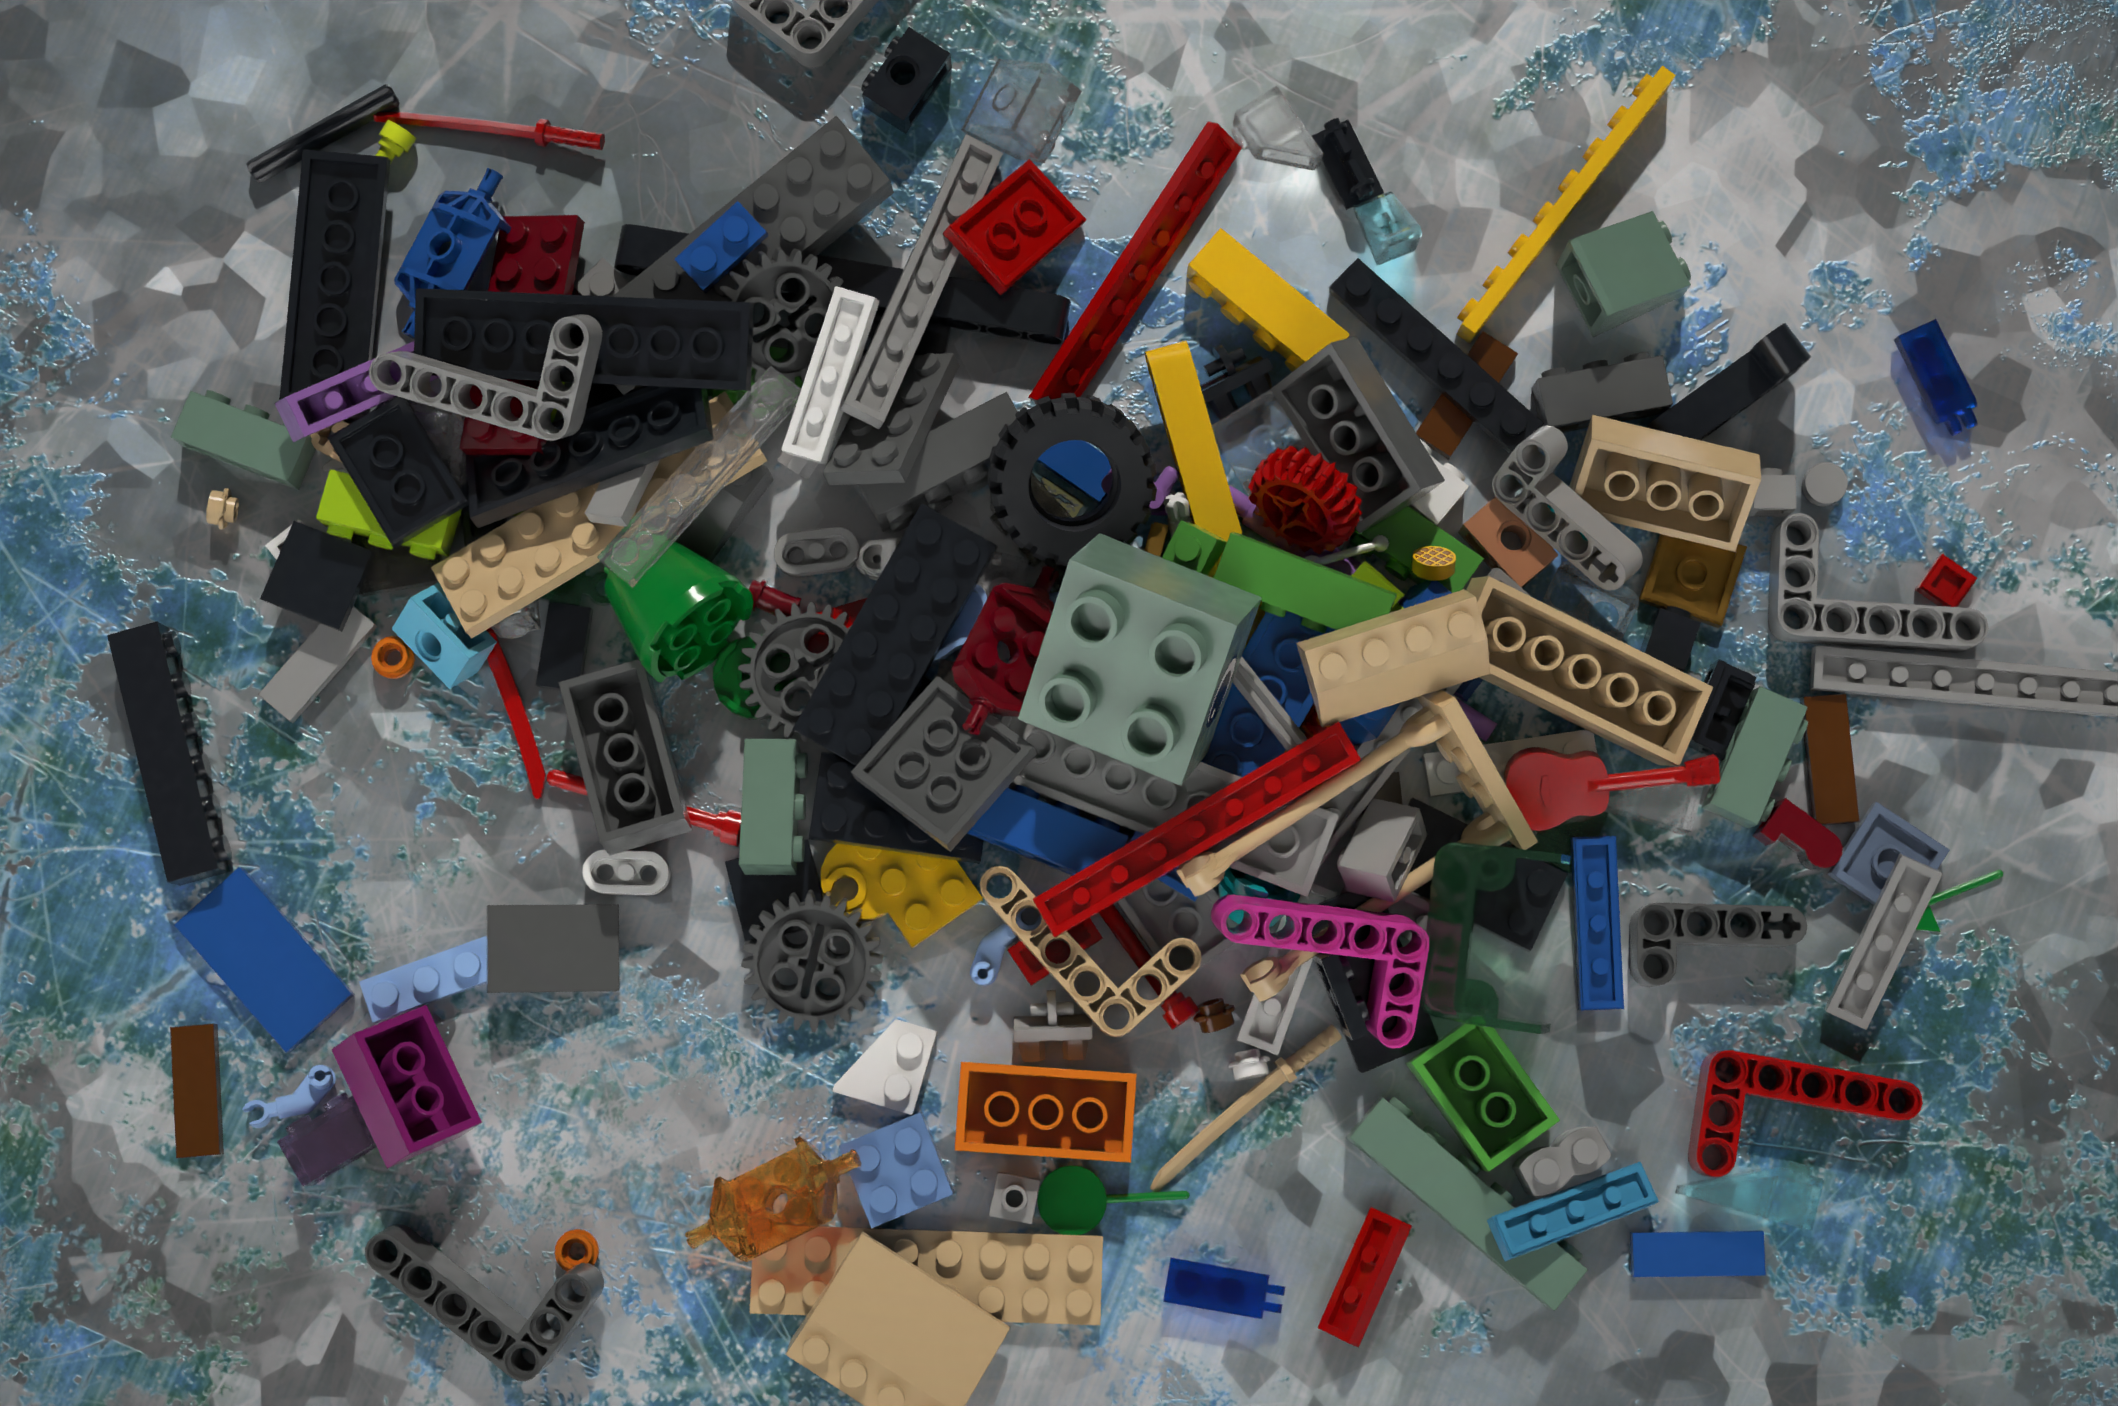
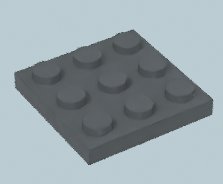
M936 676L851 773L858 782L951 852L1037 753L1034 746L990 714H988L979 735H973L968 733V730H964L962 725L965 723L973 707L968 703L970 699Z

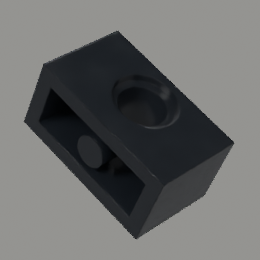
M910 27L907 28L902 37L897 35L892 39L884 54V57L887 59L878 71L873 69L869 72L861 87L865 108L905 134L952 68L951 55L948 51ZM902 72H908L914 76V79L906 85H900L893 81L894 77Z

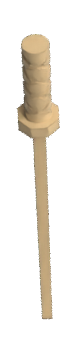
M1331 1024L1326 1030H1323L1285 1060L1280 1057L1273 1062L1276 1069L1241 1096L1159 1170L1150 1189L1153 1192H1159L1248 1111L1285 1081L1288 1083L1294 1081L1297 1078L1295 1073L1299 1069H1302L1325 1052V1050L1329 1049L1330 1046H1333L1342 1039L1338 1030Z

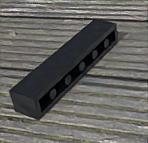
M156 621L107 635L167 882L181 886L230 872L227 860L232 859L231 847L227 837L220 834L217 819L222 817L221 807L217 796L214 793H210L207 778L212 776L211 766L204 752L200 753L197 737H200L202 734L201 726L196 713L190 712L187 696H191V685L187 674L184 671L180 672L177 656L181 655V645L174 630L170 631L169 627Z

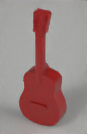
M1530 747L1515 753L1508 760L1504 771V783L1533 831L1551 829L1574 816H1596L1603 813L1608 806L1609 791L1686 783L1688 787L1718 784L1720 782L1719 759L1714 754L1686 761L1684 766L1607 774L1601 757L1594 751L1585 750L1572 754H1563L1547 748Z

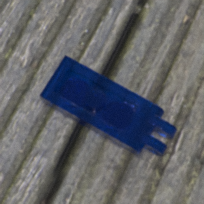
M1932 320L1897 336L1894 342L1935 423L1941 424L1944 422L1952 436L1962 433V426L1957 416L1960 417L1967 429L1977 426V419L1972 410L1978 406L1977 400L1937 320Z
M1170 1257L1163 1302L1263 1319L1264 1311L1282 1312L1283 1304L1266 1301V1294L1284 1296L1285 1286L1269 1284L1270 1275Z

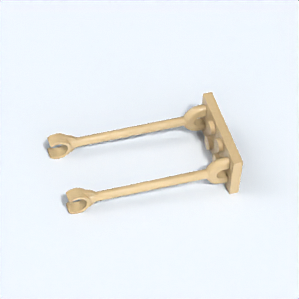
M1441 689L1417 697L1423 708L1406 720L1398 735L1361 758L1359 763L1327 780L1222 850L1214 853L1203 852L1179 866L1176 872L1186 888H1190L1195 897L1210 891L1221 882L1225 876V870L1231 864L1410 747H1420L1436 741V745L1443 757L1449 763L1454 761L1461 773L1456 776L1458 784L1469 798L1475 797L1483 814L1469 823L1461 835V840L1410 872L1395 902L1372 897L1355 909L1383 912L1471 853L1487 852L1507 841L1525 851L1538 841L1458 700ZM1328 927L1314 935L1313 938L1324 935ZM1291 950L1284 956L1266 957L1251 964L1240 976L1250 992H1254L1259 1002L1280 992L1287 985L1289 976L1294 970L1319 953Z

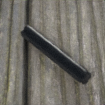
M384 84L249 160L246 164L254 180L262 183L300 162L303 149L319 151L373 121V115L378 112H389L400 104L399 99L392 87Z

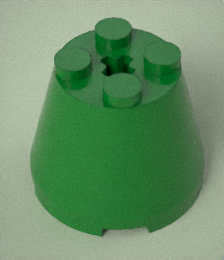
M656 529L645 533L639 540V543L630 548L625 554L619 553L611 557L604 567V572L608 575L604 586L605 594L642 666L660 683L666 677L674 675L684 680L708 667L730 643L727 638L735 629L740 619L742 621L748 620L753 609V595L737 577L670 537L662 535Z

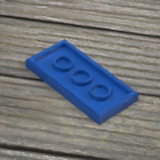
M238 867L174 924L286 1053L293 1051L355 995L242 867Z

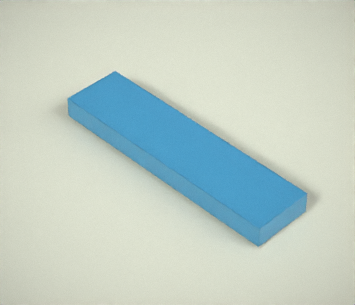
M1637 1162L1492 1216L1487 1220V1223L1506 1262L1646 1209L1659 1201L1641 1162Z

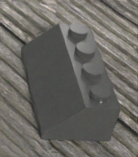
M1356 336L1331 342L1271 388L1310 453L1316 456L1321 452L1325 461L1330 464L1336 462L1335 468L1340 473H1348L1347 482L1358 487L1355 495L1362 500L1359 508L1362 515L1355 528L1359 533L1366 531L1415 503L1445 481Z

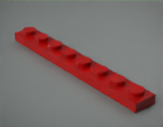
M1209 121L1206 123L1028 398L1036 405L1038 404V399L1049 396L1050 399L1061 398V393H1075L1076 397L1082 396L1242 148L1218 123Z
M1337 722L1033 898V901L1051 933L1056 938L1359 763L1361 758L1340 722Z

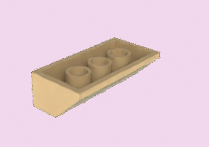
M1465 589L1296 643L1321 727L1490 674L1488 638L1476 596Z

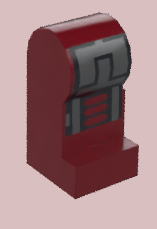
M1787 798L1779 800L1774 804L1766 822H1761L1752 835L1765 846L1775 843L1776 840L1780 841L1797 853L1799 862L1810 870L1819 871L1834 866L1842 856L1843 846L1840 839Z

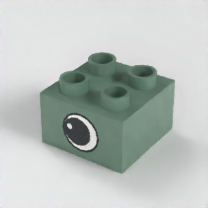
M1099 533L1069 559L1018 719L1182 786L1208 753L1262 597Z

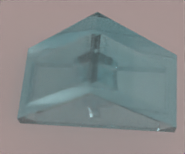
M1392 191L1353 207L1355 216L1377 266L1416 251L1422 236L1421 227Z

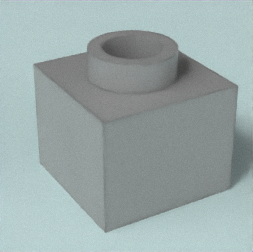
M1777 468L1761 469V482L1748 516L1787 517L1796 509V475H1783L1782 469Z
M997 1172L989 1216L1032 1224L1041 1180ZM1011 1190H1018L1023 1195V1202L1018 1207H1012L1006 1201V1195Z

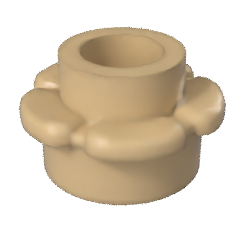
M225 488L224 492L211 491L206 512L208 524L218 525L219 529H224L227 527L228 522H236L239 511V499L232 497L229 488Z

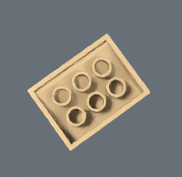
M862 1231L791 1338L786 1355L864 1406H965L1009 1332L1010 1327Z

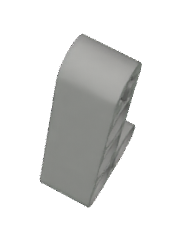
M1542 426L1518 444L1497 471L1492 480L1494 495L1503 505L1597 586L1610 591L1618 589L1640 569L1643 560L1642 553L1632 540L1552 473L1564 458L1568 450V443L1565 435L1556 427ZM1537 446L1544 451L1545 456L1539 452ZM1515 476L1520 479V481L1522 482V485H1521L1520 483H1518V481L1516 480ZM1547 504L1554 509V512L1548 508ZM1579 532L1583 533L1588 541L1583 539Z

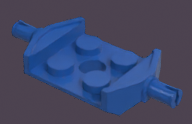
M487 168L477 190L470 188L468 192L444 191L437 197L394 279L395 285L410 301L408 306L414 310L401 331L406 336L414 339L416 288L467 290L498 229L509 234L511 227L495 206L491 204L493 201L491 197H493L501 179H503V176L497 171ZM451 241L449 250L443 255L438 256L441 245Z

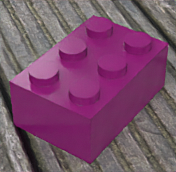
M427 1005L355 1032L332 1049L387 1169L455 1140L482 1123Z

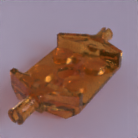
M799 1136L794 1139L797 1145L796 1148L730 1181L722 1177L716 1178L711 1199L710 1219H708L707 1223L685 1233V1237L689 1238L686 1239L688 1245L692 1249H696L698 1246L716 1238L725 1245L734 1257L748 1262L831 1221L838 1210L837 1184L841 1182L839 1176L861 1166L858 1153L851 1149L849 1152L833 1160H827L814 1145ZM786 1193L788 1201L784 1210L774 1214L773 1205L775 1200L781 1194Z

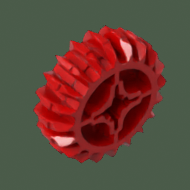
M1291 445L1285 450L1277 448L1274 453L1263 459L1255 469L1256 472L1248 486L1251 491L1249 500L1252 504L1256 505L1253 513L1264 518V527H1271L1276 532L1275 537L1281 536L1285 538L1289 546L1297 544L1304 552L1312 548L1318 554H1321L1325 549L1333 552L1344 541H1348L1362 515L1359 509L1362 500L1355 495L1358 487L1347 482L1348 473H1340L1335 468L1336 462L1328 463L1323 459L1321 452L1314 456L1306 447L1298 451Z

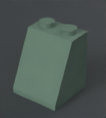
M1653 211L1569 240L1556 263L1593 338L1682 297L1691 286L1689 282L1691 274L1683 258L1676 257L1670 245L1672 243L1671 233L1664 221L1657 220Z

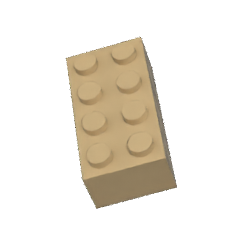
M1592 415L1569 487L1609 522L1735 552L1761 482L1760 454Z

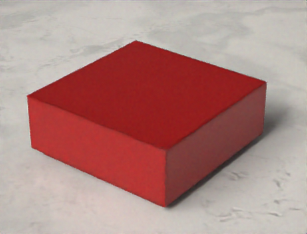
M1941 554L1936 558L1915 591L1937 606L1958 607L1977 580V577L1944 554Z

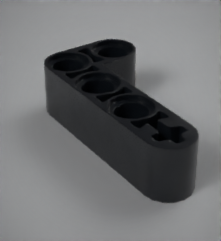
M1783 323L1756 343L1748 353L1650 422L1646 428L1702 441L1791 377L1811 358V355L1788 325Z

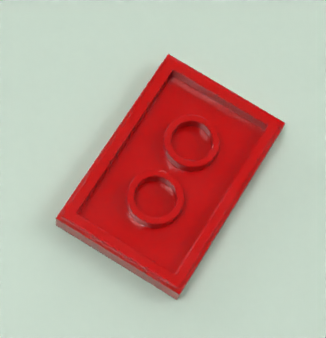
M1029 159L950 224L943 232V235L1001 296L1085 223L1086 218Z

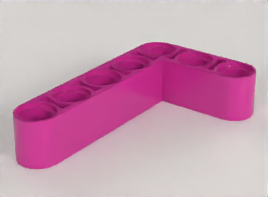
M1225 895L1214 903L1211 910V920L1214 926L1232 942L1375 959L1367 1002L1370 1020L1365 1021V1025L1368 1031L1383 1045L1392 1049L1401 1048L1412 1039L1415 1032L1426 969L1429 937L1427 932L1409 917L1398 914L1241 895ZM1235 910H1243L1244 917L1242 922L1236 927L1228 928L1226 920L1230 913ZM1278 915H1286L1285 926L1280 931L1271 933L1269 925L1273 918ZM1321 920H1328V929L1325 934L1313 938L1312 930L1314 925ZM1364 925H1370L1369 936L1364 941L1355 943L1354 936L1356 931ZM1406 930H1411L1412 937L1410 942L1404 947L1397 948L1398 936ZM1399 973H1404L1405 979L1403 984L1395 990H1390L1389 984L1391 979ZM1391 1016H1397L1396 1026L1388 1032H1382L1384 1021Z

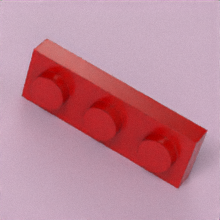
M1370 1207L1317 1327L1318 1329L1359 1348L1412 1225Z

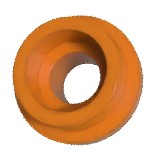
M389 636L381 639L374 646L371 661L374 669L380 675L389 679H398L408 674L413 668L415 653L400 637ZM393 651H399L401 654L400 662L396 665H389L387 661L388 655Z
M574 1229L564 1233L558 1239L555 1246L556 1261L565 1271L580 1263L595 1265L599 1257L598 1242L586 1230ZM574 1243H580L585 1248V1255L580 1260L574 1259L570 1253Z

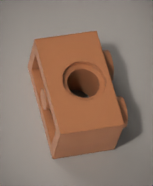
M1496 496L1466 521L1458 531L1469 546L1484 558L1483 561L1491 570L1493 568H1500L1521 588L1525 587L1558 556L1549 543L1503 505ZM1513 532L1518 535L1521 540V548L1518 550L1507 549L1501 542V534Z

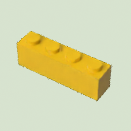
M1222 228L1215 233L1188 264L1186 277L1190 279L1188 282L1190 287L1201 297L1207 299L1211 296L1222 305L1220 308L1221 312L1236 325L1243 323L1254 332L1252 335L1254 340L1265 350L1272 352L1275 349L1287 359L1285 365L1292 372L1331 342L1350 337V334Z

